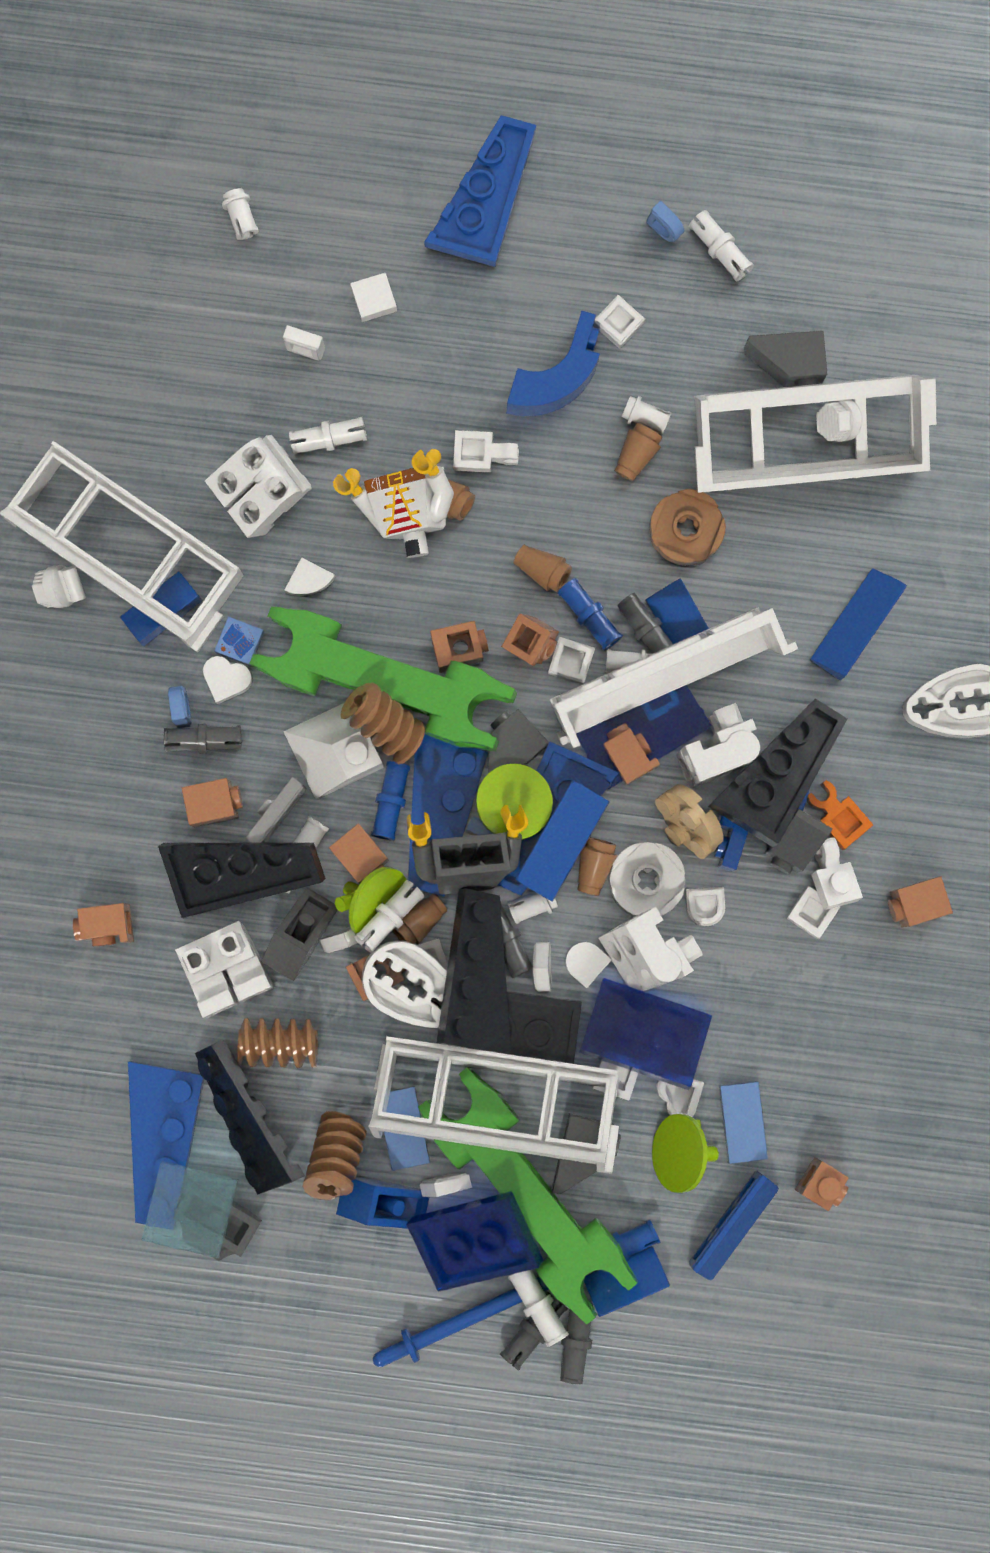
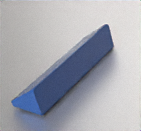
M872 568L810 660L841 681L845 678L907 585Z
M572 780L519 872L516 881L553 902L610 802Z
M754 1172L689 1260L690 1267L708 1280L714 1279L778 1192V1186L760 1172Z

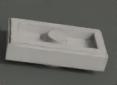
M292 777L276 798L272 795L269 796L258 811V814L262 817L245 838L252 843H267L306 792V787Z

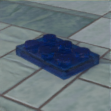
M603 978L579 1053L689 1090L693 1083L712 1015Z
M512 1191L413 1216L406 1224L438 1292L539 1268L543 1261L542 1255Z

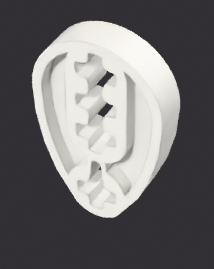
M972 664L955 668L922 685L904 702L903 716L909 724L928 733L945 737L972 738L989 735L990 702L982 704L980 710H977L974 704L967 705L961 709V713L958 712L956 707H950L949 703L955 699V694H958L960 700H966L974 696V691L977 692L978 697L989 695L990 666ZM918 699L925 706L938 705L940 707L926 713L925 719L921 718L920 713H913L912 707L918 704Z
M390 941L377 947L368 956L362 969V986L369 1001L378 1010L397 1020L417 1026L439 1028L441 1009L431 1002V999L436 998L439 1001H443L447 971L431 955L411 942ZM386 958L391 959L389 966L395 972H400L403 968L407 969L405 976L408 980L414 983L419 978L423 980L421 987L425 990L422 996L415 994L411 999L408 997L410 991L406 986L399 984L396 988L391 987L393 980L387 974H382L380 978L375 977L377 970L373 966L376 960L383 962Z

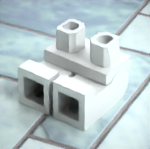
M266 435L263 439L259 437L245 444L205 480L224 508L231 507L227 512L247 538L266 535L273 528V522L312 489L309 481L299 472L290 460L287 452L277 443L272 435ZM221 484H223V485L226 487V489L229 491V493H227V492L222 488ZM244 513L248 516L251 522L245 519Z
M736 703L714 711L713 715L707 718L714 734L707 740L708 749L703 750L699 740L684 746L676 754L690 789L739 771L758 756L760 744L757 737L753 734L757 729L753 718L744 722Z
M656 907L628 919L599 937L600 942L627 986L636 992H644L688 975L694 971L690 963L703 955L692 935L678 942L674 937L663 940L655 926L663 921Z
M240 921L175 949L197 999V1006L202 1018H209L238 1005L239 1002H244L275 988L264 964L261 963L259 953L247 929ZM225 970H227V973H228V975H229V977H230V980H231V982H232V984H233V986H234L233 988H232V986H231V984H230V982H229V979H228V977H227V975H226V973H225Z

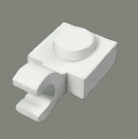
M455 430L454 471L491 472L492 462L518 465V444L493 443V432Z
M834 837L826 839L814 855L820 870H816L811 874L823 910L858 902L863 898L851 862L840 864V852L836 839Z

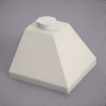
M344 703L283 731L316 800L384 768L371 738H365L361 735V727L353 729L350 726L351 716L347 719H341L340 714Z

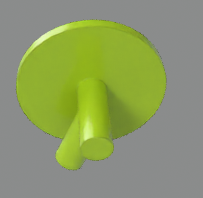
M506 764L495 768L482 780L476 795V809L481 822L491 833L507 832L500 814L504 805H508L511 816L516 815L519 811V805H522L528 818L527 828L519 832L522 835V840L537 834L546 825L552 812L553 798L548 783L536 770L522 764Z
M392 867L376 869L366 876L360 885L348 881L343 887L345 895L335 899V906L340 912L349 910V923L352 931L357 934L377 913L375 909L381 903L386 904L407 879L403 873Z
M673 1114L661 1122L655 1133L652 1145L654 1170L658 1180L667 1190L674 1193H686L693 1190L700 1183L705 1173L707 1162H715L718 1159L719 1152L715 1146H707L706 1138L701 1128V1120H695L685 1114Z

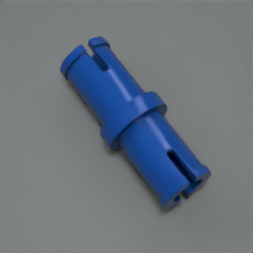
M577 578L570 580L560 588L557 594L563 598L578 617L576 622L580 627L585 626L604 651L610 649L623 637L602 612L604 607L601 603L593 601L579 584Z
M387 761L381 793L376 795L375 802L378 803V808L371 835L379 839L395 841L400 809L405 808L406 804L403 795L410 766Z

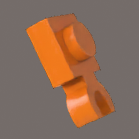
M825 780L820 785L827 792L826 800L819 801L810 793L808 794L807 802L811 807L819 810L822 809L826 814L819 821L832 828L830 837H834L838 846L845 850L870 829L873 824L849 796L839 802L836 798L837 791L835 786Z

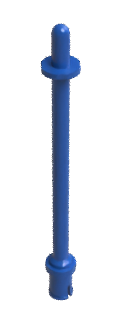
M650 1220L620 1235L618 1232L612 1234L621 1246L626 1261H630L629 1256L654 1244L661 1243ZM540 1276L537 1277L536 1279L538 1280L543 1291L545 1292L549 1290V1288L545 1285ZM514 1288L413 1336L405 1328L401 1330L403 1340L375 1353L373 1363L377 1367H384L408 1355L416 1363L420 1360L418 1350L521 1303L522 1300Z

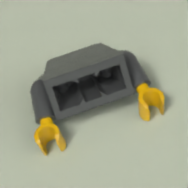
M508 805L502 807L500 814L507 828L505 833L432 839L431 841L427 840L431 836V824L428 813L424 812L425 822L420 825L413 824L409 814L406 820L409 838L415 841L412 843L417 875L426 882L437 884L439 894L458 893L459 889L465 888L476 891L494 889L506 875L514 872L518 867L522 835L519 832L528 826V818L522 805H519V811L514 816H511Z

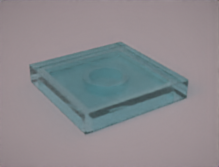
M164 1161L160 1162L142 1241L219 1258L238 1179Z

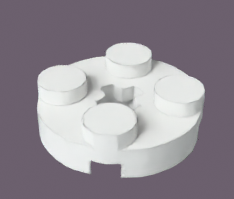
M637 843L627 847L614 861L608 879L611 894L616 903L624 911L634 916L654 907L657 908L661 916L668 913L679 903L685 889V871L682 861L674 851L658 843ZM641 870L645 873L651 871L656 873L657 876L654 879V883L657 886L654 890H651L649 887L642 890L638 886L641 880L638 873Z

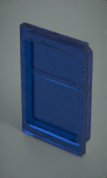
M685 685L576 733L588 759L618 772L603 746L605 742L609 741L606 734L618 726L626 723L634 735L641 732L652 751L646 755L649 761L654 758L659 760L709 729L712 725L704 714V709L699 706L688 686ZM620 774L608 787V790L623 782Z

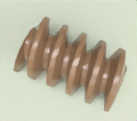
M373 682L363 684L355 689L346 699L341 710V719H347L351 716L350 726L353 729L361 727V735L365 738L372 736V744L376 747L383 745L382 752L387 756L393 755V761L397 764H403L409 760L418 750L424 738L425 726L423 722L414 718L413 714L408 710L403 709L400 703L392 700L388 693L381 692L380 687Z
M244 1018L238 1034V1064L241 1066L246 1056L249 1066L256 1067L261 1056L265 1067H271L277 1056L280 1067H287L292 1056L296 1068L303 1066L306 1057H308L311 1067L316 1068L318 1061V1030L313 1029L310 1019H306L302 1030H298L295 1019H290L287 1029H283L280 1020L275 1018L272 1028L267 1029L264 1018H260L256 1029H252L249 1019Z
M326 1111L321 1115L320 1125L316 1134L317 1138L314 1141L313 1151L309 1160L310 1164L307 1167L306 1178L303 1182L304 1191L310 1197L320 1200H332L337 1196L352 1193L354 1186L352 1180L356 1178L357 1174L355 1167L360 1162L358 1154L363 1150L364 1145L362 1141L365 1140L367 1131L365 1127L344 1113Z

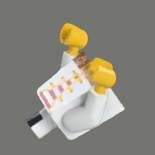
M431 449L426 454V457L424 452L419 450L412 457L413 468L365 480V486L359 485L361 475L358 470L353 468L348 469L345 473V477L350 483L345 481L341 474H338L333 481V487L339 494L349 495L352 493V501L383 538L404 539L407 558L429 554L425 533L441 530L445 527L446 517L454 496L453 489L445 475L444 467L437 466L441 460V453L437 449Z

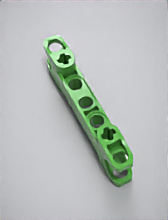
M271 606L267 617L271 618L278 625L292 631V645L288 652L275 658L253 654L249 664L255 669L275 678L290 689L316 696L321 680L353 691L363 684L373 682L380 687L381 692L388 693L392 700L400 703L403 708L429 716L425 728L426 735L458 747L478 748L496 752L500 741L490 733L474 727L472 720L473 712L477 705L489 699L514 703L517 696L514 688L494 679L482 669L457 661H450L445 677L337 641L342 624L335 620L307 610H293Z
M466 1067L459 1073L461 1081L471 1094L472 1104L470 1111L459 1120L448 1118L443 1112L441 1121L508 1131L520 1121L501 1093L486 1083L471 1067ZM426 1100L418 1107L423 1118H429L431 1100ZM434 1139L435 1143L457 1169H462L471 1160L476 1162L548 1255L547 1258L535 1267L542 1281L556 1299L570 1308L584 1323H590L597 1316L595 1308L584 1293L583 1283L588 1273L594 1270L610 1272L628 1291L638 1283L635 1274L624 1257L621 1246L598 1218H594L585 1227L581 1228L523 1153Z

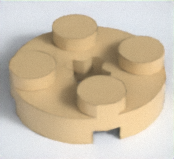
M677 784L655 799V805L668 825L665 828V833L674 845L680 846L684 844L697 857L705 859L723 842L724 837L721 825L712 810L705 814L698 805L703 799L695 791L687 786Z

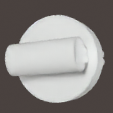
M852 400L831 401L826 403L816 413L817 432L823 435L824 438H827V441L842 442L852 440L861 429V413L856 403Z
M55 565L35 573L32 589L38 604L47 608H63L86 598L75 566Z

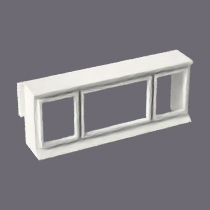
M918 375L694 396L698 446H694L698 493L930 471L929 425H937L935 378L926 379ZM909 394L910 453L868 457L866 398ZM851 399L858 406L862 423L861 429L855 437V458L776 466L764 465L762 408ZM749 409L752 468L712 471L709 413Z
M52 441L50 449L10 504L0 512V515L9 524L19 527L175 634L187 646L199 652L224 617L218 611L244 576L239 567ZM63 464L90 483L54 531L27 511L60 465ZM100 490L176 541L142 590L66 539ZM187 549L223 573L189 622L153 599L155 593Z
M759 607L551 698V704L563 729L556 734L562 745L570 743L575 748L580 746L576 733L767 649L781 655H786L797 650L798 647L796 642L785 639L773 608L760 612Z
M386 1036V1045H382L374 1090L377 1091L375 1104L368 1127L373 1137L382 1138L383 1131L592 1163L597 1165V1172L612 1174L619 1126L612 1125L618 1071ZM397 1056L439 1062L428 1119L386 1112ZM451 1064L547 1078L538 1135L441 1121ZM559 1080L605 1087L597 1144L550 1137Z

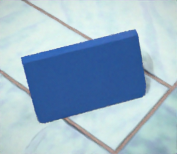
M180 571L165 581L153 596V599L179 617H183L203 601ZM134 606L120 616L143 647L166 630V628Z
M681 578L645 599L654 617H658L663 623L660 627L673 644L709 629Z
M653 1246L629 1256L630 1261H627L638 1280V1283L629 1291L610 1272L596 1270L585 1276L584 1283L599 1317L670 1286Z

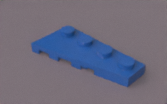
M503 115L500 116L478 152L477 159L469 172H466L454 197L450 203H447L441 213L440 220L434 230L429 233L424 241L426 248L496 267L536 133L535 124Z
M424 734L422 743L414 756L411 822L415 825L424 823V812L428 813L431 824V836L427 840L463 837L488 752L476 748L458 747ZM410 839L408 881L414 884L412 888L418 887L421 891L444 898L445 894H439L437 884L426 882L417 875L412 843L415 841Z
M549 742L536 770L546 780L552 793L553 807L550 818L572 780L602 796L619 775V772L553 742ZM546 825L537 834L522 840L518 867L514 872L506 875L498 884L499 886L520 896L527 890V887L517 882L516 878Z
M129 1061L128 1077L135 1223L174 1230L177 1220L173 1217L181 1203L205 1079L198 1073Z

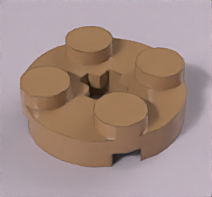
M693 489L680 490L678 493L666 496L657 504L650 520L651 543L653 548L663 558L674 564L689 566L704 563L715 554L725 535L726 524L721 511L718 509V504L706 493H698L697 490ZM688 518L693 520V527L698 530L696 534L690 533L688 537L681 535V529L677 528V523H684Z

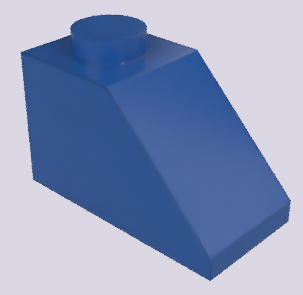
M356 1177L352 1180L354 1185L352 1193L340 1196L336 1215L369 1226L423 1230L430 1197H422L421 1189L377 1179Z

